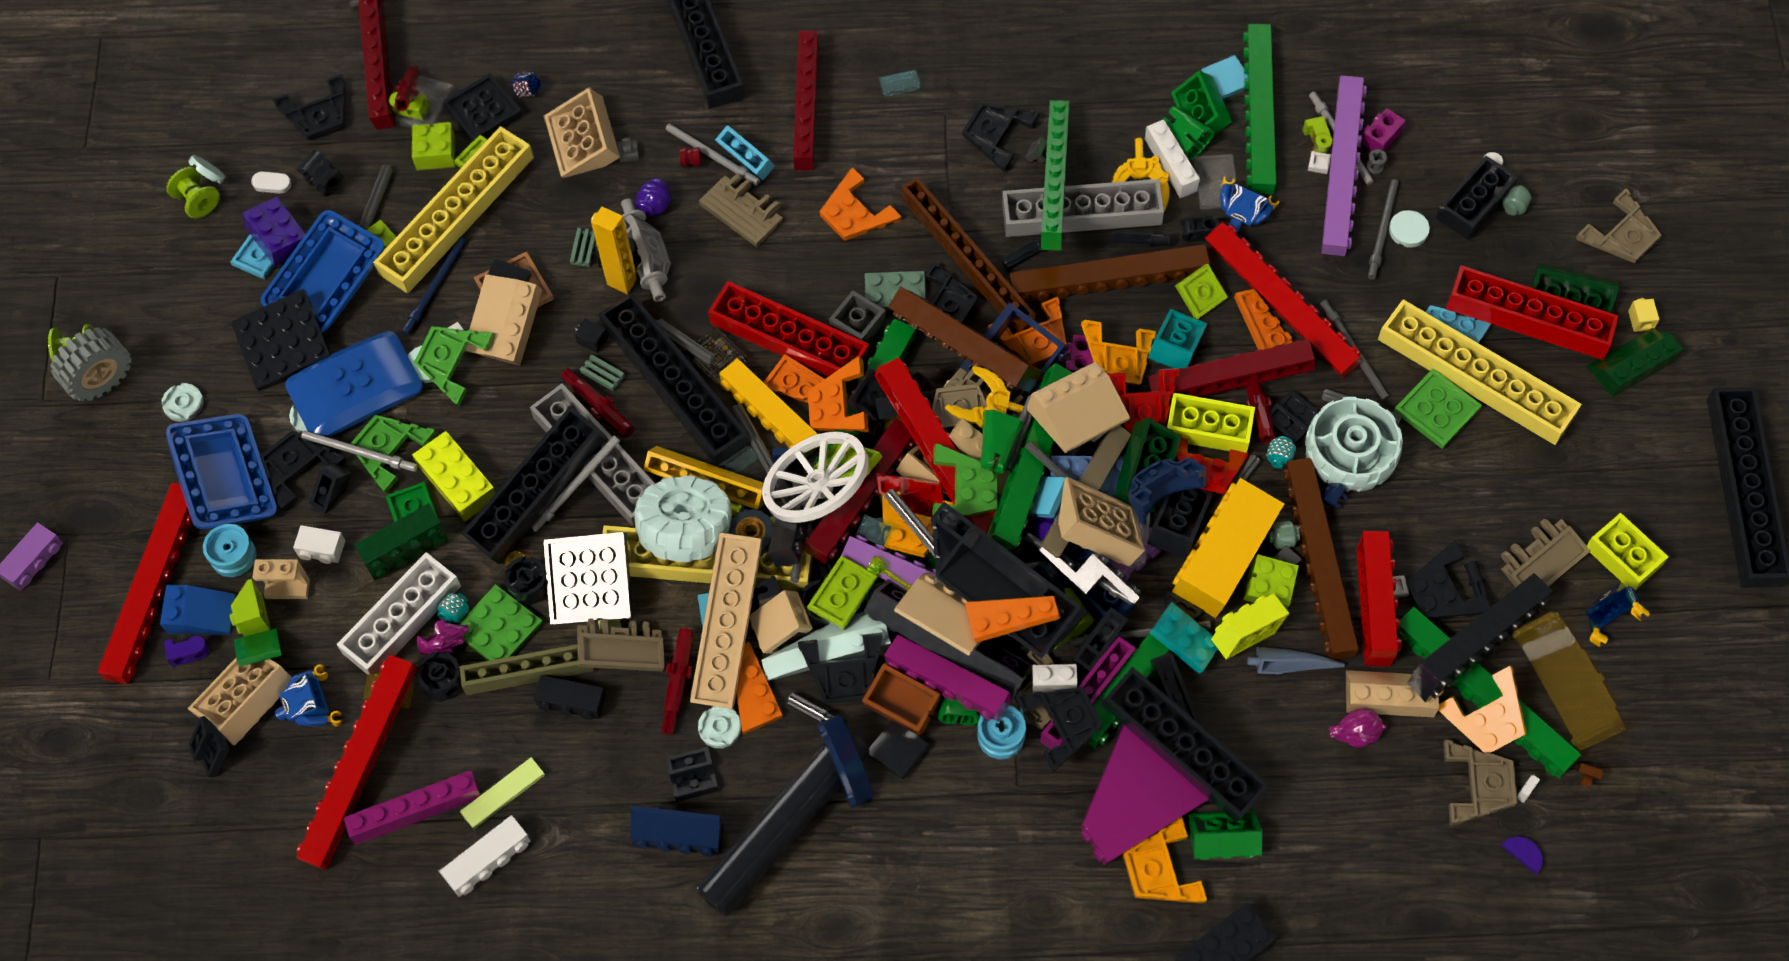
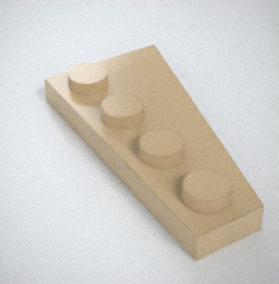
M962 418L958 421L949 437L964 455L981 462L983 434ZM994 456L992 467L994 466L996 456ZM1005 470L1003 474L997 473V494L999 495V500L1010 470Z

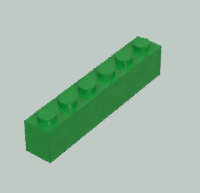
M1150 633L1093 705L1103 724V727L1086 742L1095 749L1099 744L1104 745L1110 737V730L1112 728L1116 729L1120 723L1118 719L1100 705L1103 699L1132 666L1146 679L1155 680L1156 675L1150 660L1171 652L1170 649Z

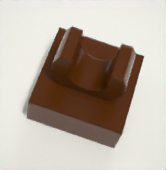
M1578 763L1576 772L1583 774L1579 784L1586 787L1591 786L1593 778L1601 779L1603 770L1583 763Z

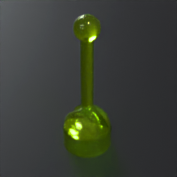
M876 555L866 568V570L873 574L884 573L905 587L907 592L912 584L905 583L887 571L884 561Z

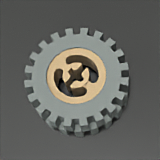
M98 327L94 328L93 332L90 329H86L82 335L80 332L75 334V339L73 340L69 338L66 341L67 345L65 347L61 346L58 349L60 353L54 355L53 360L55 362L51 363L53 377L74 400L84 401L86 398L88 401H91L94 396L100 398L103 396V392L106 391L108 393L112 390V386L115 385L117 387L120 384L119 379H124L127 375L125 371L130 369L128 363H131V358L129 357V352L110 331L105 328L101 330Z

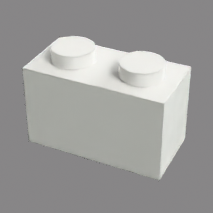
M301 525L293 549L298 557L304 560L317 559L325 564H330L331 562L338 563L345 539L341 532Z
M1076 664L1032 666L1033 694L1040 691L1045 693L1054 692L1058 689L1077 688Z

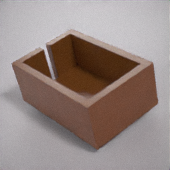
M883 663L862 702L865 707L922 736L931 720L929 714L934 715L942 701L940 693Z

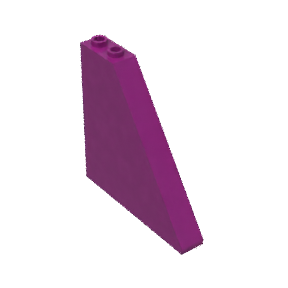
M1122 725L1080 826L1082 829L1080 833L1085 842H1090L1094 848L1092 852L1097 861H1102L1106 865L1209 799L1126 726Z

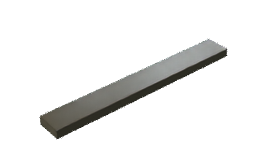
M1120 425L1109 430L1078 482L1099 491L1131 434ZM1060 512L1040 544L1041 547L1055 558L1062 554L1068 541L1061 537L1058 523Z

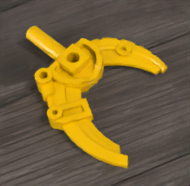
M1136 138V158L1128 159L1123 166L1117 169L1112 183L1125 182L1130 176L1134 179H1145L1147 177L1151 180L1159 179L1163 209L1165 211L1169 201V173L1162 170L1163 167L1159 163L1157 156L1143 158V139Z
M978 366L972 367L973 373L983 379L991 389L986 398V407H974L972 410L963 409L956 405L950 406L949 404L944 407L955 417L963 418L967 422L976 423L980 428H983V412L986 410H996L1006 414L1008 409L1021 414L1024 408L1023 405L1009 401L1010 391L1007 390L1004 385L1005 383L998 375Z

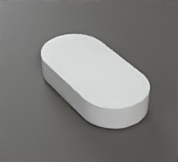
M259 172L252 177V185L259 192L285 193L291 188V181L286 174Z

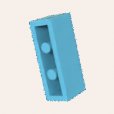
M728 125L715 139L724 149L762 180L775 167L767 157Z

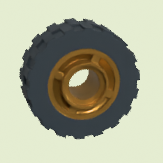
M746 509L743 512L737 513L731 519L728 534L749 537L746 535L749 531H756L757 533L752 537L763 540L760 557L769 550L774 529L772 520L763 511H757L756 509Z

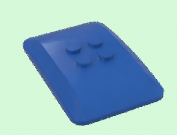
M331 210L322 212L262 294V305L271 304L304 288L307 291L324 334L374 267L373 262L384 250V242L379 237Z
M391 331L380 333L342 349L292 375L285 383L286 389L307 431L328 438L418 395L423 389V384L397 335Z
M233 414L174 423L167 427L166 438L192 522L197 528L210 529L224 524H238L267 519L275 515L277 506L250 423L244 415Z

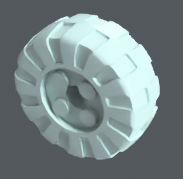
M1343 397L1341 400L1331 401L1323 406L1321 411L1312 419L1305 440L1306 457L1311 458L1316 476L1324 483H1341L1347 492L1349 490H1357L1358 492L1371 490L1375 485H1381L1393 473L1400 460L1403 443L1401 429L1398 428L1395 417L1388 410L1379 406V403L1356 397Z
M684 475L683 477L675 478L673 476L662 479V481L654 485L652 484L644 490L643 495L638 498L635 507V528L641 545L660 559L676 562L701 560L713 555L717 551L720 533L728 534L732 521L731 505L725 491L721 490L714 482L707 479H699L697 476Z

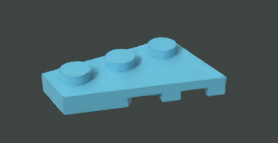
M1432 305L1426 311L1427 314L1478 344L1491 326L1490 323L1468 316L1456 315L1453 311Z

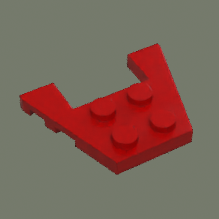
M1159 369V391L1126 393V373H1107L1130 417L1128 421L1121 424V427L1132 434L1134 424L1148 417L1163 426L1166 425L1170 409L1169 401L1171 394H1174L1176 387L1174 382L1176 376L1179 375V369Z
M1181 438L1175 457L1176 461H1182L1184 458H1193L1207 470V486L1199 489L1225 494L1236 474L1239 473L1242 465L1247 460L1248 453L1230 449L1228 462L1221 459L1207 458L1200 454L1187 453L1188 439Z
M876 474L879 495L885 494L890 489H894L896 492L900 491V497L916 514L932 517L934 503H943L940 482Z

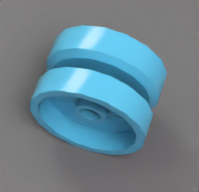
M224 524L212 529L205 537L203 543L205 557L214 570L225 577L232 578L243 575L254 565L257 557L256 547L244 529L238 525Z
M1008 705L998 722L993 719L987 720L980 716L977 733L978 743L982 751L989 757L1008 759L1015 756L1022 749L1025 741L1026 725L1021 712L1015 707Z

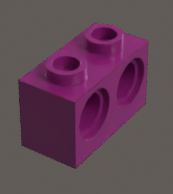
M1386 108L1382 114L1378 113L1371 126L1367 125L1362 132L1363 139L1361 144L1371 151L1376 149L1385 151L1402 133L1406 120Z
M1073 335V342H1068V347L1070 348L1068 354H1071V360L1066 361V369L1072 373L1082 369L1076 366L1086 367L1094 363L1085 336Z

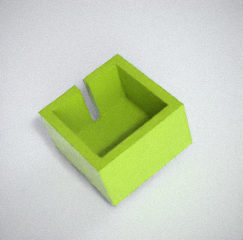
M451 122L434 123L433 127H430V124L412 125V159L416 170L455 167V133Z
M1257 554L1251 562L1248 575L1250 579L1246 583L1243 600L1254 603L1259 597L1263 595L1267 597L1274 593L1287 609L1290 606L1299 565Z

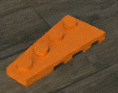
M1255 289L1235 294L1236 303L1258 350L1293 343L1291 335L1288 332L1285 333L1280 326V321L1277 317L1271 315L1268 311L1269 307Z
M784 354L763 383L775 393L808 403V391L822 382L824 378ZM847 393V401H848V400H849V397H850V394Z
M1054 596L965 602L975 643L1060 619Z
M750 642L744 645L736 692L743 735L783 718Z

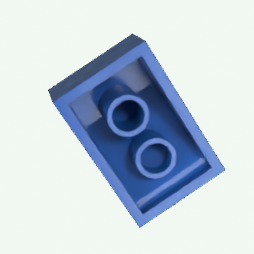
M166 585L160 625L167 634H231V604L235 600L236 594L189 585Z

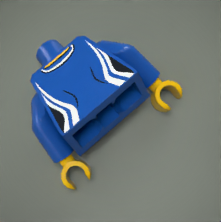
M1226 176L1223 177L1220 193L1221 209L1225 212L1224 215L1231 218L1229 224L1237 231V234L1242 224L1250 227L1251 224L1257 225L1267 219L1280 202L1278 200L1276 203H1273L1271 201L1272 195L1269 198L1263 197L1235 184L1234 178L1232 182H1227L1225 180Z
M317 665L313 672L309 670L292 676L286 688L280 693L283 706L275 710V714L280 721L287 718L289 721L295 722L300 726H322L331 722L333 726L338 727L343 724L342 720H333L336 716H342L339 711H333L330 716L326 715L329 713L319 683V681H324L328 678V673L323 672L325 671L323 665Z

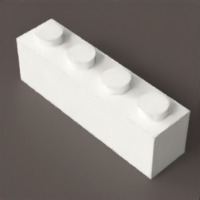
M1161 120L1146 126L1145 141L1154 156L1159 158L1163 171L1169 173V181L1179 198L1197 192L1200 178L1166 122Z
M511 815L439 872L458 897L462 894L466 895L473 890L474 885L480 880L484 881L489 878L494 869L507 864L512 855L525 850L530 839Z

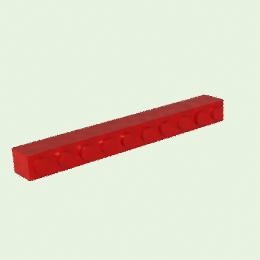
M1223 222L1220 223L1205 237L1208 245L1255 289L1304 340L1309 339L1311 347L1344 379L1362 362L1359 356L1361 353L1353 345L1349 347L1345 343L1347 339L1339 331L1335 333L1331 329L1333 327L1326 318L1322 320L1317 315L1319 313L1318 310L1311 304L1308 306L1300 292L1296 291L1294 293L1290 289L1291 284L1284 277L1280 279L1276 275L1278 273L1271 264L1267 266L1263 262V256L1258 251L1253 252L1249 248L1251 245L1246 239L1242 238L1240 240L1236 236L1237 231L1230 224L1226 226Z
M898 357L878 367L874 376L950 500L955 505V467L933 465L935 444H940L956 452H961L953 445L949 437L950 434L943 429L939 416L934 414L930 408L929 400L922 395L918 382L912 379L908 366ZM995 511L971 517L965 516V518L987 534Z
M171 483L100 663L97 672L104 680L129 684L130 679L135 674L137 660L143 654L144 642L148 639L151 624L157 617L159 603L164 599L166 585L172 578L174 564L179 560L181 546L186 542L188 528L193 524L180 484Z
M389 655L387 660L385 659L382 662L379 678L372 684V693L362 706L363 713L360 719H357L354 723L352 737L344 745V754L341 760L337 761L334 768L335 774L325 787V796L316 806V815L314 820L310 821L307 826V835L304 842L302 841L297 848L298 855L296 858L300 861L325 871L327 870L346 828L343 817L353 813L418 669L413 663Z

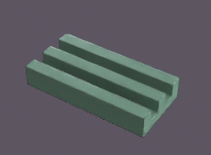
M577 228L570 258L571 265L590 267L596 242L593 231H589V229L584 231L581 228ZM581 236H583V240H582V244H581V249H580V253H579V257H578V261H577L576 258H577L578 249H579V245H580V241H581ZM589 236L591 237L588 248V253L586 261H583L586 244Z
M591 354L589 361H586L585 366L580 368V372L614 391L625 377L624 373ZM589 368L593 369L594 371L598 372L600 375H602V376H604V377H606V378L612 380L614 383L612 384V383L608 382L607 380H605V379H603L602 377L596 375L595 373L591 372V371L588 370V369H589Z

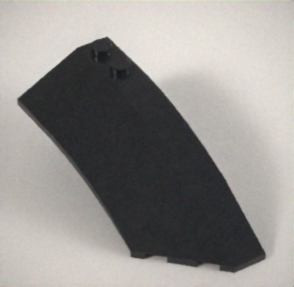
M943 502L931 517L934 535V557H936L937 568L935 569L936 578L967 602L1054 596L1060 619L1009 633L1040 659L1043 660L1056 648L1087 614L1088 611L946 502Z

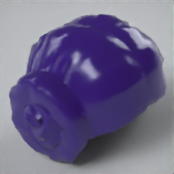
M658 178L644 183L636 196V209L643 211L648 216L659 215L665 212L672 200L669 186Z

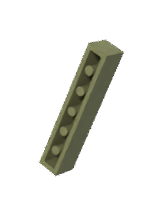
M578 644L459 666L461 684L466 695L539 682L541 675L562 678L594 672V668L578 667Z

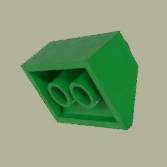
M1202 71L1196 72L1171 92L1178 108L1210 127L1214 134L1232 122L1213 76Z
M1255 810L1247 811L1237 822H1234L1224 812L1188 814L1191 847L1195 859L1208 860L1219 857L1230 859L1238 856L1252 858L1262 855V830Z

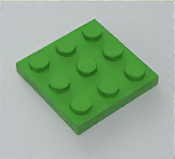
M1432 369L1395 407L1394 412L1400 414L1402 419L1443 449L1481 409L1482 405L1435 369Z
M495 584L462 619L458 626L468 625L469 631L464 634L462 639L485 659L491 661L514 656L543 625V621Z

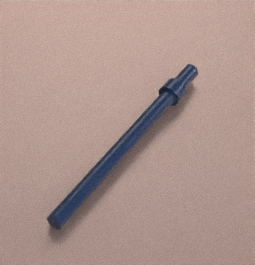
M458 239L416 309L412 310L409 314V320L402 330L403 334L409 335L415 324H418L421 320V314L465 245V239Z

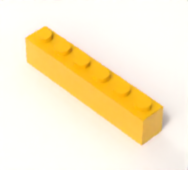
M601 206L599 211L592 216L591 224L608 286L628 294L638 279L622 215Z
M738 358L719 373L722 388L725 391H730L739 404L743 403L751 416H757L761 420L762 426L766 430L770 429L780 443L784 442L788 448H791L807 438L818 435ZM818 447L813 448L803 453L802 455L804 456V458H806Z
M655 446L647 453L643 469L647 472L665 478L673 476L675 478L683 477L684 475L697 476L699 479H707L717 484L721 490L725 491L729 500L756 510L765 505L762 495L763 482L659 446Z

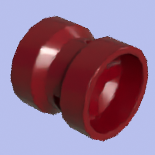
M680 147V166L687 167L688 165H693L694 167H700V147H694L693 149Z

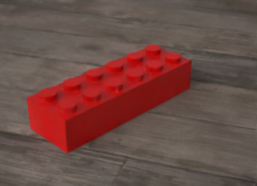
M1363 531L1356 548L1365 666L1391 667L1393 660L1397 659V652L1401 650V639L1397 638L1399 618L1395 617V611L1398 609V600L1394 598L1393 592L1396 591V579L1392 578L1395 561L1391 559L1390 553L1393 551V540L1389 539V531Z

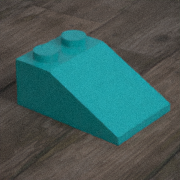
M1170 309L1154 339L1148 358L1172 368L1189 367L1208 323Z

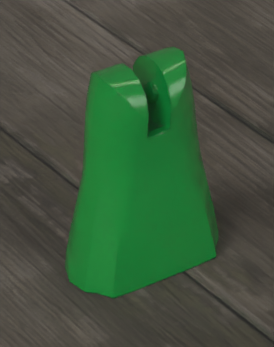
M1173 105L1168 112L1176 121L1173 122L1167 116H1164L1161 120L1166 122L1187 159H1195L1212 140L1214 131Z
M986 410L983 412L982 468L989 470L994 456H996L993 471L1000 474L1004 473L1023 425L1021 419L996 410Z
M942 696L938 719L942 723L956 724L960 715V724L972 726L978 724L981 716L978 711L974 709L968 710L955 699L951 701Z

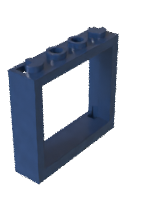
M1009 302L986 332L985 337L996 343L1014 318L1018 316L1058 346L1057 350L1041 369L1042 374L1031 392L1024 391L1021 395L1024 399L1020 405L1024 406L1028 396L1039 390L1045 371L1055 363L1058 364L1060 361L1065 360L1070 348ZM966 359L960 367L969 373L974 365ZM977 375L974 377L976 380L980 379Z

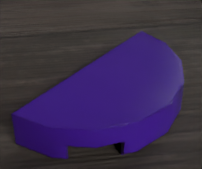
M1523 837L1508 838L1500 845L1535 875L1539 873L1542 867V855L1534 842Z

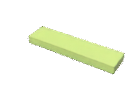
M529 758L460 812L471 827L476 829L544 777L545 774L535 761Z

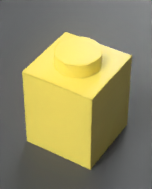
M1637 299L1633 301L1628 310L1634 332L1654 329L1659 321L1654 299Z

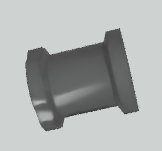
M1379 149L1371 151L1366 165L1369 173H1382L1384 169L1383 164L1387 160V155L1384 151Z

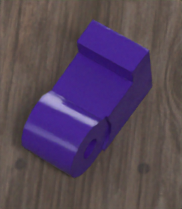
M1032 517V534L1043 540L1053 524V518Z
M200 636L190 637L188 641L175 643L173 639L164 641L166 659L172 667L203 659L210 651L209 645Z

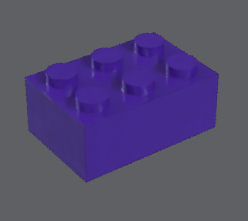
M278 197L242 213L246 230L274 267L286 262L306 235Z

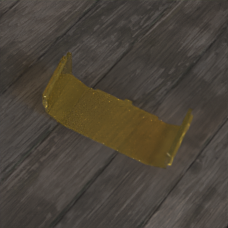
M1549 612L1513 632V638L1519 643L1532 663L1573 737L1572 743L1578 749L1583 750L1626 730L1615 709L1616 705L1602 682L1605 680L1602 673H1597L1585 650L1580 648L1567 624L1557 612Z

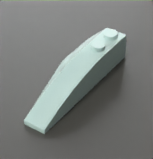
M865 612L854 614L844 630L830 623L763 659L762 664L766 680L770 681L810 670L802 652L798 648L799 641L818 640L820 661L865 656L863 634L882 633L879 652L888 650L891 642L886 625L871 619L869 614Z

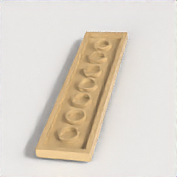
M720 533L692 687L691 703L734 709L763 542L760 538Z

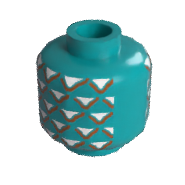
M1279 436L1271 440L1266 458L1273 467L1283 468L1286 466L1287 461L1293 460L1296 447L1291 439Z
M448 593L437 606L438 616L441 620L447 621V623H459L469 612L468 599L461 593Z

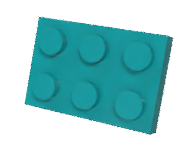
M1173 602L1167 606L1149 632L1199 674L1204 671L1218 649L1211 640L1213 635Z

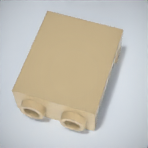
M255 559L253 579L255 581H264V597L266 599H308L310 579L298 560Z
M783 590L749 617L752 629L757 636L759 647L763 653L774 654L779 651L778 646L798 632L807 633L812 630L800 596L795 591Z

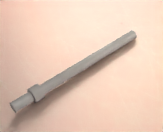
M1312 92L1309 97L1316 106L1315 110L1320 116H1324L1327 125L1334 133L1335 121L1328 112L1329 108L1325 102L1321 101L1316 92ZM1359 159V164H1356L1358 172L1365 183L1370 185L1374 180Z
M669 123L666 126L668 132L693 147H700L702 153L736 174L740 173L743 176L742 180H749L756 186L760 183V179L749 173L747 168L736 165Z
M305 430L302 432L301 437L303 439L390 464L392 468H403L416 472L418 468L417 464L405 461L399 456H388Z
M615 435L532 525L531 528L535 532L546 521H550L555 516L554 513L620 442Z

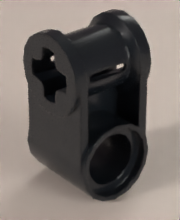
M1213 215L1186 216L1182 218L1181 226H1183L1184 232L1182 239L1186 242L1206 240L1205 237L1219 225L1218 218Z

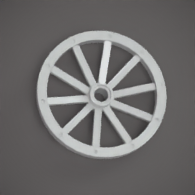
M843 432L822 433L799 442L786 451L768 472L762 490L765 505L776 518L793 523L815 520L833 512L848 501L864 481L869 465L868 454L856 437ZM827 444H842L826 470ZM820 446L819 467L813 470L802 454ZM852 447L857 455L835 470L848 448ZM797 458L808 472L807 477H802L784 472V470ZM857 464L853 476L836 479ZM778 478L803 484V486L774 491ZM845 485L835 496L832 494L835 486ZM802 493L782 507L775 504V498ZM810 497L804 510H790ZM827 497L828 500L814 507L818 498Z

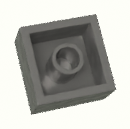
M852 290L829 318L830 327L869 344L885 324L886 313L885 309Z

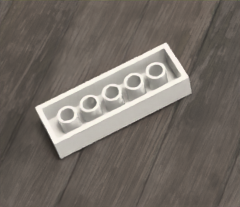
M425 553L336 645L344 656L373 679L380 672L382 662L385 659L387 660L389 655L395 656L438 611L437 606L448 593H455L461 587L457 576L428 553Z

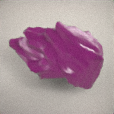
M443 619L437 621L434 625V636L425 640L417 636L419 653L421 655H429L433 652L453 653L452 648L464 642L462 637L469 631L468 625L458 626L447 623Z
M1367 709L1351 711L1338 725L1329 727L1331 732L1330 738L1336 737V740L1347 742L1350 746L1357 748L1364 747L1369 743H1375L1380 738L1383 729H1386V725L1382 723L1378 714Z

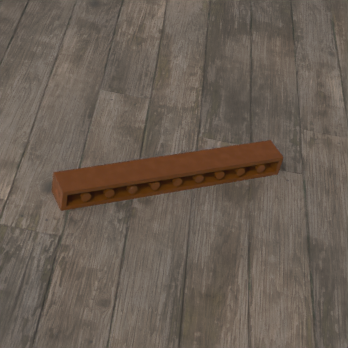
M916 177L901 186L902 201L999 315L1010 302L1035 321V313L921 180ZM1018 316L1009 325L1015 333L1031 327Z
M1198 245L1010 273L1009 284L1027 303L1034 300L1044 301L1054 297L1064 298L1075 294L1084 295L1088 292H1104L1116 288L1124 289L1129 286L1164 283L1170 280L1180 281L1203 265L1209 264L1210 266L1206 246Z
M1311 458L1289 460L1286 463L1285 469L1282 470L1283 480L1288 483L1287 497L1289 500H1292L1293 504L1291 506V514L1293 519L1296 518L1302 542L1300 544V552L1306 559L1305 573L1307 576H1310L1311 580L1309 590L1311 595H1314L1316 601L1314 602L1315 614H1319L1320 618L1318 622L1319 632L1324 635L1325 639L1323 641V649L1325 654H1328L1329 658L1333 660L1353 658L1357 654L1358 646L1314 465Z

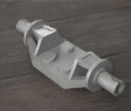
M625 199L621 202V206L624 211L622 216L629 239L633 237L636 241L637 252L642 260L636 268L641 279L640 285L643 289L651 290L654 301H662L666 298L662 286L667 281V273L671 263L661 234L645 222L646 215L643 211L635 210L633 200Z

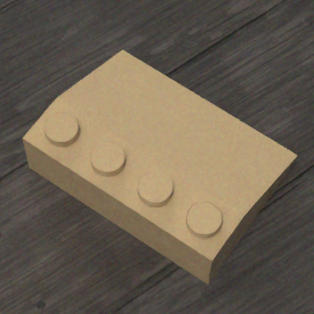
M587 88L544 115L562 178L605 167L620 158L603 97L591 88Z
M485 275L469 330L484 333L490 332L495 336L487 352L469 343L465 352L520 366L543 289L536 284L517 279Z
M1097 362L1032 393L1027 406L1030 414L1065 453L1130 419L1110 377Z
M1065 478L1058 522L1061 537L1068 542L1080 545L1084 549H1089L1099 555L1103 554L1117 563L1130 567L1145 551L1133 507L1071 478Z
M924 572L919 576L894 609L896 613L968 656L982 642L975 643L965 606L967 601L943 583L935 584L933 574H926Z
M235 658L190 705L188 710L198 718L200 716L208 718L220 731L224 739L235 746L279 699L280 693L286 688L292 677L271 659L238 667Z

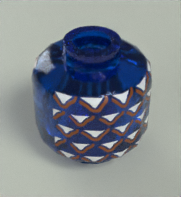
M533 72L517 73L511 81V88L519 97H533L537 95L541 87L539 78Z

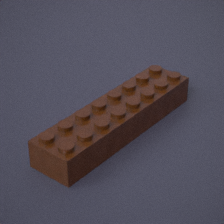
M900 286L888 306L894 310V316L905 320L913 328L921 330L929 338L935 339L945 348L956 352V355L972 362V365L995 373L1003 380L1004 385L1020 393L1024 390L1030 393L1042 374V371L906 288Z

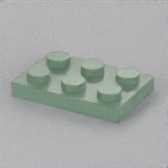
M924 271L865 273V298L885 309V311H894L888 306L900 286L925 299Z

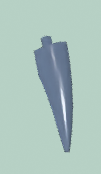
M1257 647L1256 657L1247 658V665L1257 666L1259 674H1283L1303 670L1339 668L1345 665L1343 662L1327 657L1273 647Z

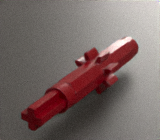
M410 65L403 80L400 79L399 85H395L394 90L398 91L395 107L399 111L407 110L411 101L414 102V95L418 96L419 91L415 89L420 72L417 65L414 67Z
M1261 383L1245 386L1248 395L1246 406L1255 407L1254 420L1261 442L1269 443L1275 439L1274 428L1269 414L1270 406L1272 405L1270 397L1264 396Z
M569 368L561 372L562 379L591 407L590 411L593 412L592 415L598 421L603 418L625 438L634 432L635 427L615 408L616 405L611 397L608 395L605 398L601 396L583 379H580Z
M689 628L679 629L673 663H667L665 673L670 678L661 730L662 734L665 735L674 734L686 678L691 679L693 669L689 666L695 631Z

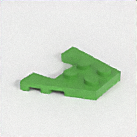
M431 327L414 363L455 404L460 405L467 389L451 382L450 379L468 343L487 352L495 335L490 332L484 333L471 330L464 331L452 328Z
M374 415L351 444L393 456L408 437L424 447L433 439L436 432L432 428L425 429L415 424L400 423L399 420ZM356 455L382 491L387 493L398 479L383 468L386 463Z
M935 444L933 465L955 467V505L950 506L964 517L995 511L997 509V472L993 471V467L991 466L989 470L982 468L980 461L940 444ZM934 503L933 515L941 506V504Z

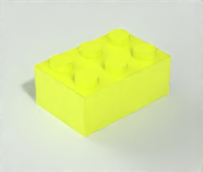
M1619 513L1596 533L1587 544L1590 553L1632 592L1658 571L1668 558L1659 547L1622 513Z
M1274 593L1267 597L1263 595L1254 604H1245L1238 612L1226 614L1222 618V624L1215 629L1216 633L1211 640L1227 660L1274 635L1289 615V612Z

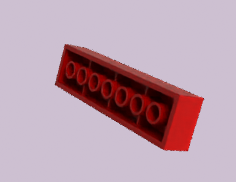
M1462 265L1454 281L1446 306V310L1604 360L1611 346L1618 320V315Z
M727 281L708 311L710 324L778 355L783 356L786 354L803 366L827 377L856 357L863 359L864 366L870 356L868 343ZM856 379L847 381L846 385L852 387Z

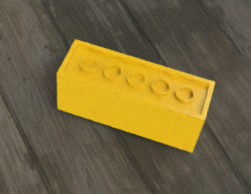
M1242 478L1239 479L1237 484L1232 482L1172 582L1175 585L1172 592L1216 618L1232 595L1284 503Z

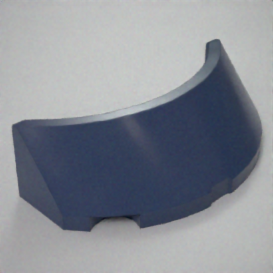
M1170 458L1155 462L1142 469L1131 481V488L1128 491L1129 501L1141 524L1147 523L1149 511L1162 498L1182 490L1205 488L1207 486L1206 467L1193 458H1184L1179 462H1174Z
M841 715L817 724L818 732L824 740V744L829 751L843 785L848 804L851 808H855L874 796L853 740Z

